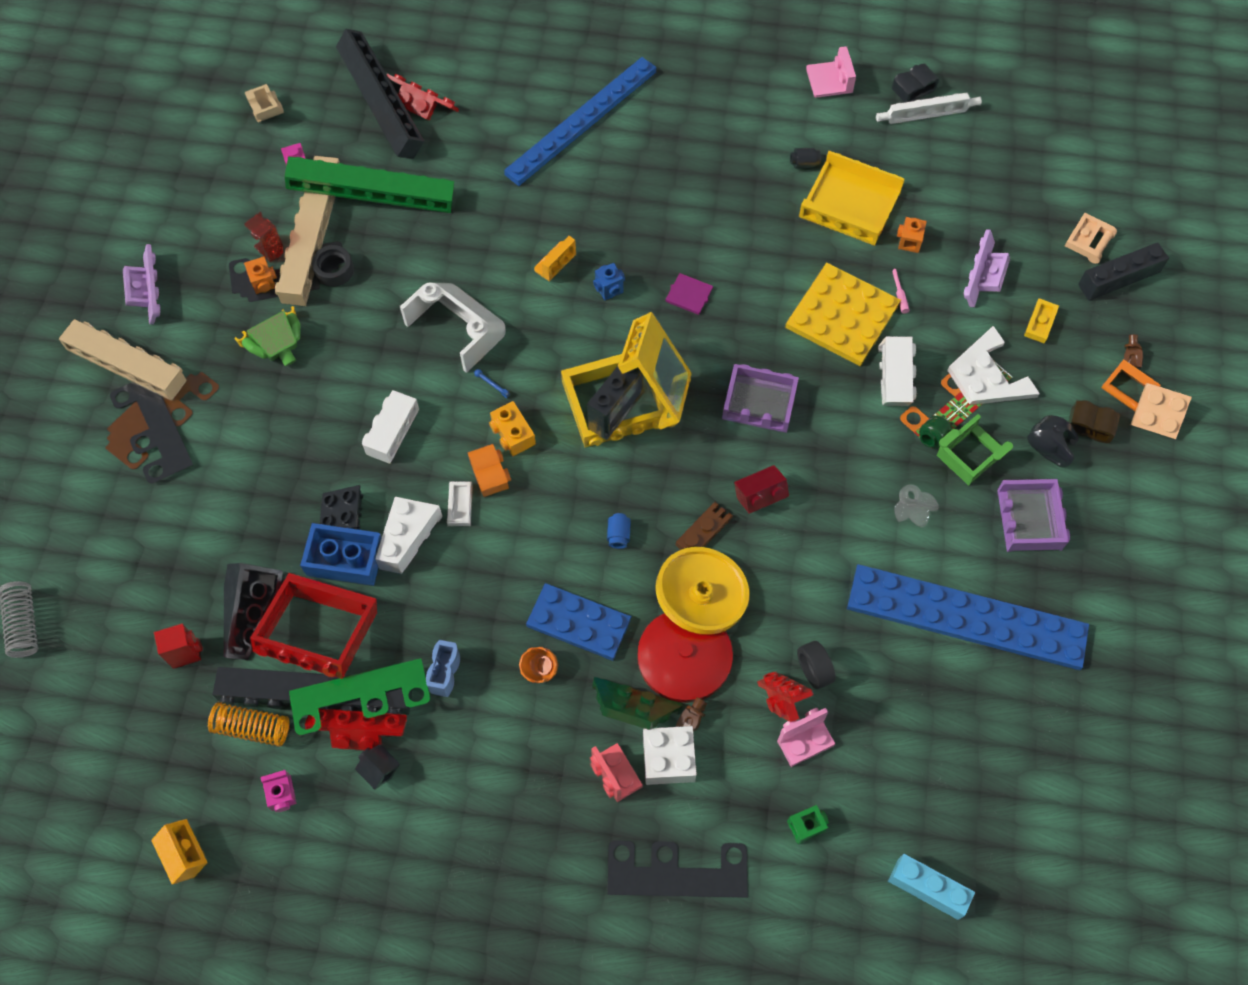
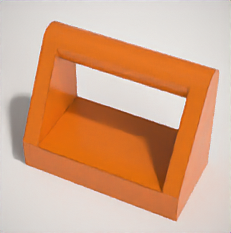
M1123 359L1101 388L1133 411H1136L1138 402L1111 384L1122 371L1143 387H1145L1146 383L1159 387L1161 385Z

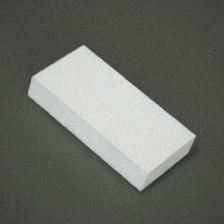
M449 482L448 526H471L472 482Z

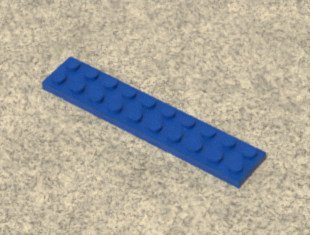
M857 564L847 610L1076 670L1083 668L1089 629L1088 623Z

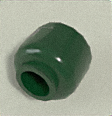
M932 416L919 429L921 442L927 447L940 448L939 441L953 430L950 422L942 416Z

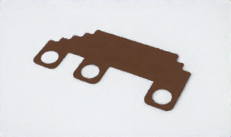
M200 372L197 376L193 374L186 377L187 381L172 401L162 396L170 415L177 408H182L186 412L182 420L177 421L172 418L175 426H181L192 415V410L179 401L189 391L200 399L207 400L219 389V385L203 372ZM208 382L212 385V391L209 394L203 395L199 392L198 388L202 383ZM137 401L107 428L111 434L107 437L110 443L106 446V449L130 469H136L148 458V453L143 452L141 453L140 461L137 463H130L127 460L128 454L134 451L130 443L131 437L149 429Z

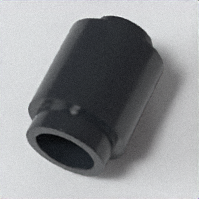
M795 148L790 153V164L795 169L815 168V166L820 165V150H815V148Z

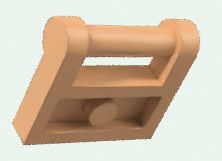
M1084 213L1066 242L1065 247L1088 257V260L1092 263H1099L1104 249L1110 239L1115 237L1117 229ZM1100 231L1103 233V236L1096 248L1089 247L1097 232Z

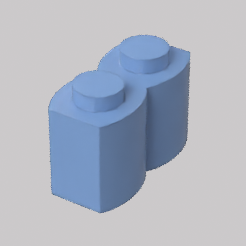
M439 640L433 649V663L427 671L426 684L431 694L448 697L454 687L453 674L459 667L460 653L456 643Z

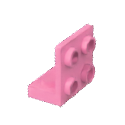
M847 46L839 47L838 56H835L834 62L807 65L806 70L815 98L853 93L856 74Z
M818 708L812 709L805 714V718L791 723L788 721L783 725L784 728L780 731L777 742L791 767L835 745L823 723L828 714L826 708L820 711Z

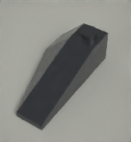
M244 563L227 564L224 582L225 658L248 660L253 650L250 637L280 589L283 571Z

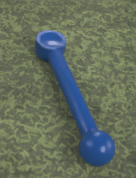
M475 370L474 375L485 380L501 392L505 398L510 396L506 389L501 388L486 377L482 370Z

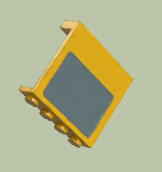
M650 312L633 320L618 368L624 374L639 367L664 405L658 425L661 430L666 427H673L680 422L692 373L653 312Z

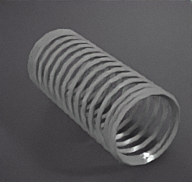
M22 581L9 582L0 587L1 619L3 620L5 654L15 658L33 655L39 649L38 644H36L38 640L35 634L36 625L34 624L35 616L32 610L34 607L32 605L31 585ZM14 586H26V587H28V589H22V588H20V589L9 590V591L4 592V593L2 592L3 590H5V589H7V588H10V587H14ZM14 591H23V592H19V593H11V594H9L10 592H14ZM18 600H27L20 603H10ZM17 605H27L19 608H10ZM17 610H27L24 612L11 613ZM17 615H27L24 617H13ZM24 619L27 620V621H23V622H13V621H17V620H24ZM28 624L27 626L13 627V626H17V625ZM30 629L27 631L14 632L17 630ZM23 634H30L27 636L14 637ZM31 646L35 647V648H33V649L26 650V651H11V650H10V649H13V648H27V647H31Z

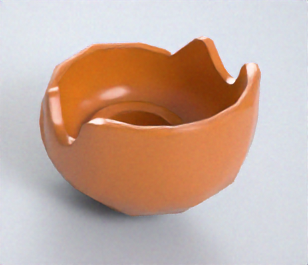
M544 647L529 648L521 655L519 662L521 674L533 683L549 682L556 675L559 666L556 655L550 649Z

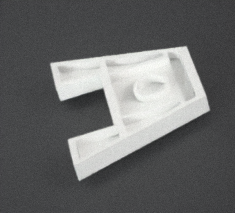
M994 326L954 361L947 371L970 405L1037 398L1040 393L1028 376L1009 384L988 352L1002 347L1005 343Z

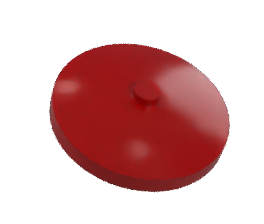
M665 613L655 618L646 627L638 646V665L647 685L658 695L681 703L694 702L696 697L703 700L717 692L727 680L733 661L732 645L726 631L716 634L690 632L675 624Z

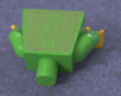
M291 306V312L287 313L282 309L280 313L248 329L247 333L242 331L244 337L241 339L235 337V340L240 347H244L250 353L262 359L268 358L270 361H273L280 357L286 367L296 361L291 350L297 347V341L300 339L301 324L294 307Z

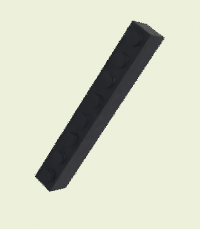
M345 29L336 45L341 58L344 60L394 153L400 158L414 159L425 142L364 34L361 31Z
M218 667L212 695L220 703H226L227 706L230 704L233 706L234 703H243L247 707H258V704L267 705V707L272 709H282V706L291 707L290 690L339 678L316 673ZM402 687L385 691L389 707L387 713L409 715L410 707L405 705ZM413 689L410 690L408 694L410 700L412 698ZM360 698L318 708L363 712ZM373 698L367 703V709L370 712H378L383 706L382 701L378 698Z

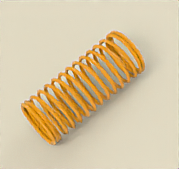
M217 702L209 715L208 730L213 734L218 733L219 735L223 734L224 736L228 735L229 737L233 736L239 739L244 738L256 743L260 742L261 744L265 743L266 745L270 744L281 747L287 738L290 722L289 718L285 715L279 717L278 714L274 716L273 713L268 714V712L263 713V711L243 709L241 706L237 708L236 705L232 707L231 704L227 706L226 703ZM219 705H220V708H219V711H218L217 717H216V727H215L214 730H213V718H214V715H215V712H216L217 708H218ZM230 707V712H229V714H228L226 727H225V729L223 730V725H224L225 720H226V717H227V711H228V708ZM235 708L236 711H235V714H234V716H233L232 726H231V729L229 730V724H230V722H231V718H232V714H233V709ZM239 709H241V713H240V715H239L238 722H237V728H236V730H235V732H234V726H235V723H236V720H237L238 711H239ZM246 710V715H245V717H244V721H243V725H242V730H241V732L239 733V727H240L241 722H242L243 712ZM251 711V717H250V719H249L248 729H247V731H246V733H245V735H244V729H245V726H246V724H247L248 714H249V712ZM255 712H256V718H255L254 725H253V731H252V733H251V735H250V728H251V725H252V722H253V716H254V714H255ZM262 714L258 732L255 736V730L258 724L259 715ZM267 714V720H266V722H265L264 732H263L262 736L260 737V731H261L262 726H263L264 717H265V715ZM271 715H272V721H271V724H270L269 733H268V735H267V737H266V730H267V727H268L269 718H270ZM277 717L274 735L271 739V732L273 729L274 720Z

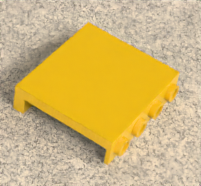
M828 151L826 162L807 199L804 198L801 204L799 217L875 246L901 193L905 178L842 156L839 153Z

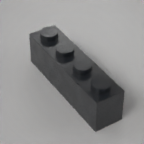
M1157 242L1086 270L1078 286L1090 301L1160 273L1169 257Z

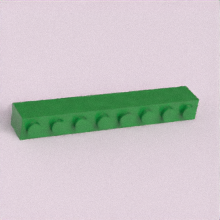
M288 156L284 176L286 189L451 213L454 181Z

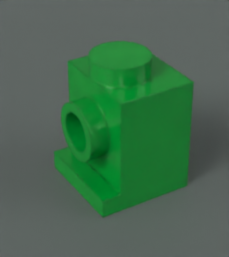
M815 805L790 816L787 823L799 845L808 839L826 832L829 821L825 812L819 810L818 806ZM810 821L813 824V828L807 829L804 822Z

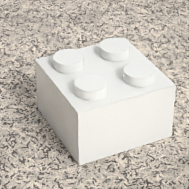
M693 726L643 729L646 785L695 782L696 765Z

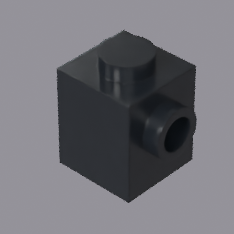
M379 744L372 749H365L359 755L360 761L355 770L376 790L392 779L400 763Z

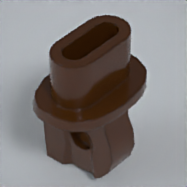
M1131 334L1129 335V344L1124 345V349H1126L1124 360L1136 368H1142V347L1138 344V335Z
M696 697L693 705H688L685 708L676 727L693 726V731H695L700 725L702 716L705 717L706 715L703 711L708 703Z

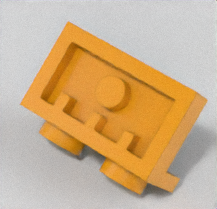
M568 236L564 241L559 242L534 267V271L550 282L576 255L575 239Z

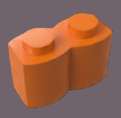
M491 444L468 452L469 460L483 497L509 489L508 482L511 481L508 469L502 468L501 462H504L500 449L496 450L494 445Z

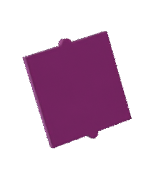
M679 273L674 285L672 284L670 287L671 290L665 302L699 315L704 304L708 303V297L713 286Z

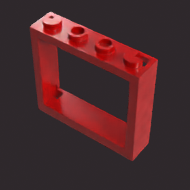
M288 573L250 637L253 652L263 657L268 656L278 659L282 663L301 666L305 670H315L328 677L343 679L377 614L376 598ZM293 596L362 616L339 660L269 639Z

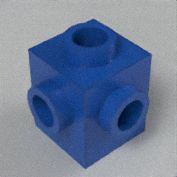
M612 263L595 270L593 284L605 301L623 293L625 276L622 270H618L615 264Z

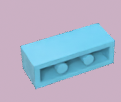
M903 854L897 860L888 880L893 885L957 920L965 916L975 894L974 891L906 854Z

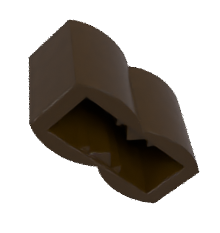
M1077 400L1071 409L1068 422L1072 425L1077 435L1110 444L1115 437L1120 414L1109 407L1101 408L1090 401Z

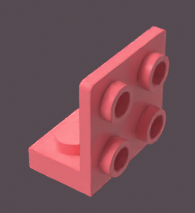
M618 743L601 753L596 746L591 748L592 757H590L592 763L590 765L597 777L600 775L603 777V787L609 798L614 796L618 802L643 787Z

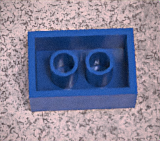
M312 523L300 566L306 576L374 586L379 568L375 558L382 539L381 534L378 532Z

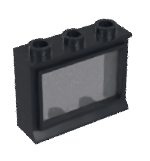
M617 366L587 403L588 428L605 440H608L645 393L643 389L644 375L639 367L622 374Z

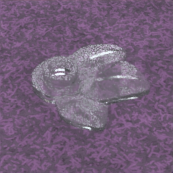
M910 484L900 490V500L895 505L894 512L898 522L909 518L914 524L924 528L929 520V512L937 511L939 507L936 499L930 493L921 492L917 486ZM909 492L914 494V499L909 498Z

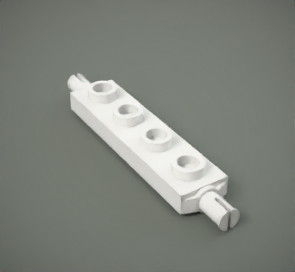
M968 93L897 103L891 105L888 112L877 113L876 120L877 122L888 120L890 124L962 113L966 112L971 106L981 105L982 101L981 97L969 98Z

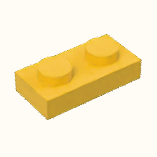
M1039 298L1024 336L1045 343L1059 305Z

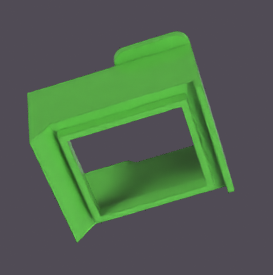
M979 414L959 431L953 429L939 441L940 448L937 456L967 485H971L975 479L1013 448L1011 442L1007 441L1001 446L978 425L981 419ZM970 433L993 453L974 471L951 451Z

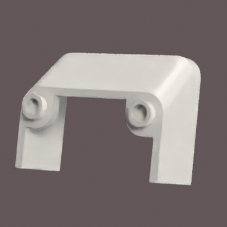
M426 283L400 306L404 323L409 327L436 301L441 302L468 323L466 327L467 333L474 339L460 352L463 370L467 373L505 336V324L452 283Z

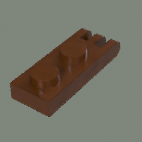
M715 501L676 541L675 545L680 550L690 547H705L732 519L733 515L728 513L722 518L726 509L722 507L716 513L715 510L719 507V504Z

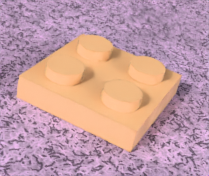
M1146 383L1130 425L1176 439L1192 397Z

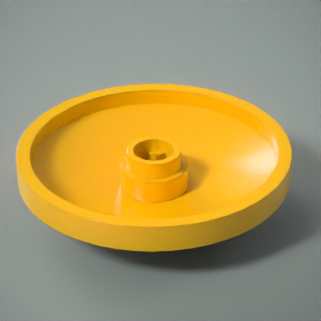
M690 547L675 552L663 563L656 580V595L664 613L678 626L698 634H716L730 629L741 619L749 602V586L740 567L725 554L710 548Z

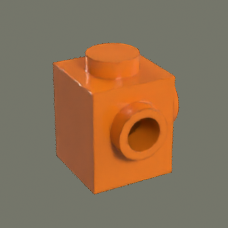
M906 217L904 225L900 224L897 237H900L898 249L919 253L926 221Z
M264 256L244 263L256 294L275 288L274 279H277L273 266H268Z

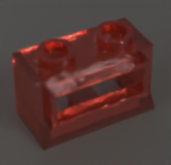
M261 211L244 223L245 227L251 231V236L256 240H260L254 245V248L270 263L284 253L283 244L275 225L267 218L264 219Z

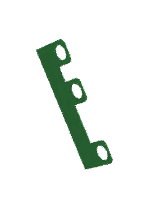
M422 659L290 690L289 695L295 732L298 735H304L318 731L321 728L318 708L357 698L361 700L363 715L366 718L386 714L389 707L385 691L401 687L407 707L428 703L430 695L426 684ZM421 688L424 691L423 699L418 702L411 701L408 697L410 690ZM373 698L380 699L383 703L381 710L370 712L367 709L369 700ZM305 715H312L315 718V724L310 729H302L299 725L300 719Z

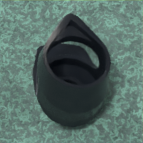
M1049 415L1043 417L1033 426L1030 434L1027 436V440L1030 446L1044 458L1063 468L1069 466L1075 458L1066 443L1075 445L1079 437L1067 420L1059 416ZM1067 431L1068 436H1063V432Z

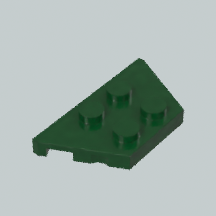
M594 677L592 688L597 691L596 699L601 705L600 710L603 716L651 730L657 724L669 720V716L672 713L677 715L681 713L682 703L598 677Z

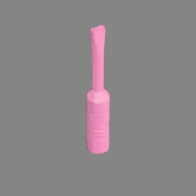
M894 269L893 275L897 287L896 295L897 298L901 299L899 303L901 313L906 314L910 311L905 291L901 289L897 271Z

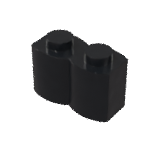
M925 63L915 65L910 71L899 73L894 78L892 90L904 103L916 101L921 96L933 92L937 88L939 78Z

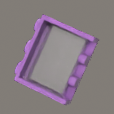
M734 364L722 419L787 433L799 377L788 373L772 372L769 369L752 368L745 364Z
M1058 479L1002 481L998 488V497L1007 552L1021 550L1062 551L1070 541V531L1066 529L1065 525L1066 510L1062 508L1063 491L1058 485Z

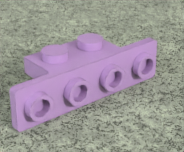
M986 230L984 237L980 240V250L975 255V265L969 275L970 281L968 287H965L964 298L967 299L970 307H975L979 291L1000 292L1010 261L1009 253H992L995 241L991 230Z
M146 244L143 255L144 268L124 266L125 304L126 306L148 307L149 324H154L156 317H160V304L156 303L159 296V289L155 287L157 270L153 269L156 257L155 253L152 252L151 245Z

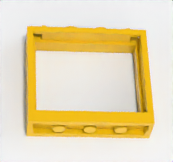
M622 354L561 371L562 383L584 447L599 446L603 442L610 440L617 441L624 436L638 435L652 428L659 429L658 425L664 405L649 384L658 411L623 420L608 440L588 430L573 386L610 376L618 366Z

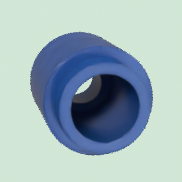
M615 513L612 517L608 518L607 541L612 548L623 549L630 542L631 519L625 514Z

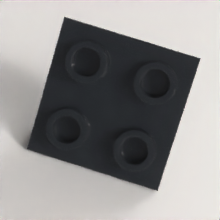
M361 485L323 493L320 524L360 530V519L358 518L362 517L360 512L362 511L361 504L363 494H361L360 490Z

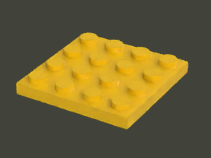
M826 263L787 321L785 328L861 366L898 308L901 299Z

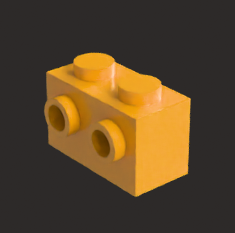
M514 401L490 412L491 422H489V425L494 434L498 433L501 439L499 441L505 451L509 450L512 457L536 445L535 435Z
M187 819L165 824L152 839V843L172 885L194 878L208 863Z

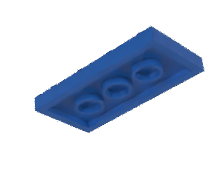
M545 583L526 626L613 661L629 626L631 616Z

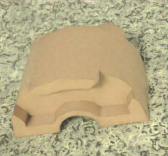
M267 84L244 92L257 122L284 113L274 90L270 91Z

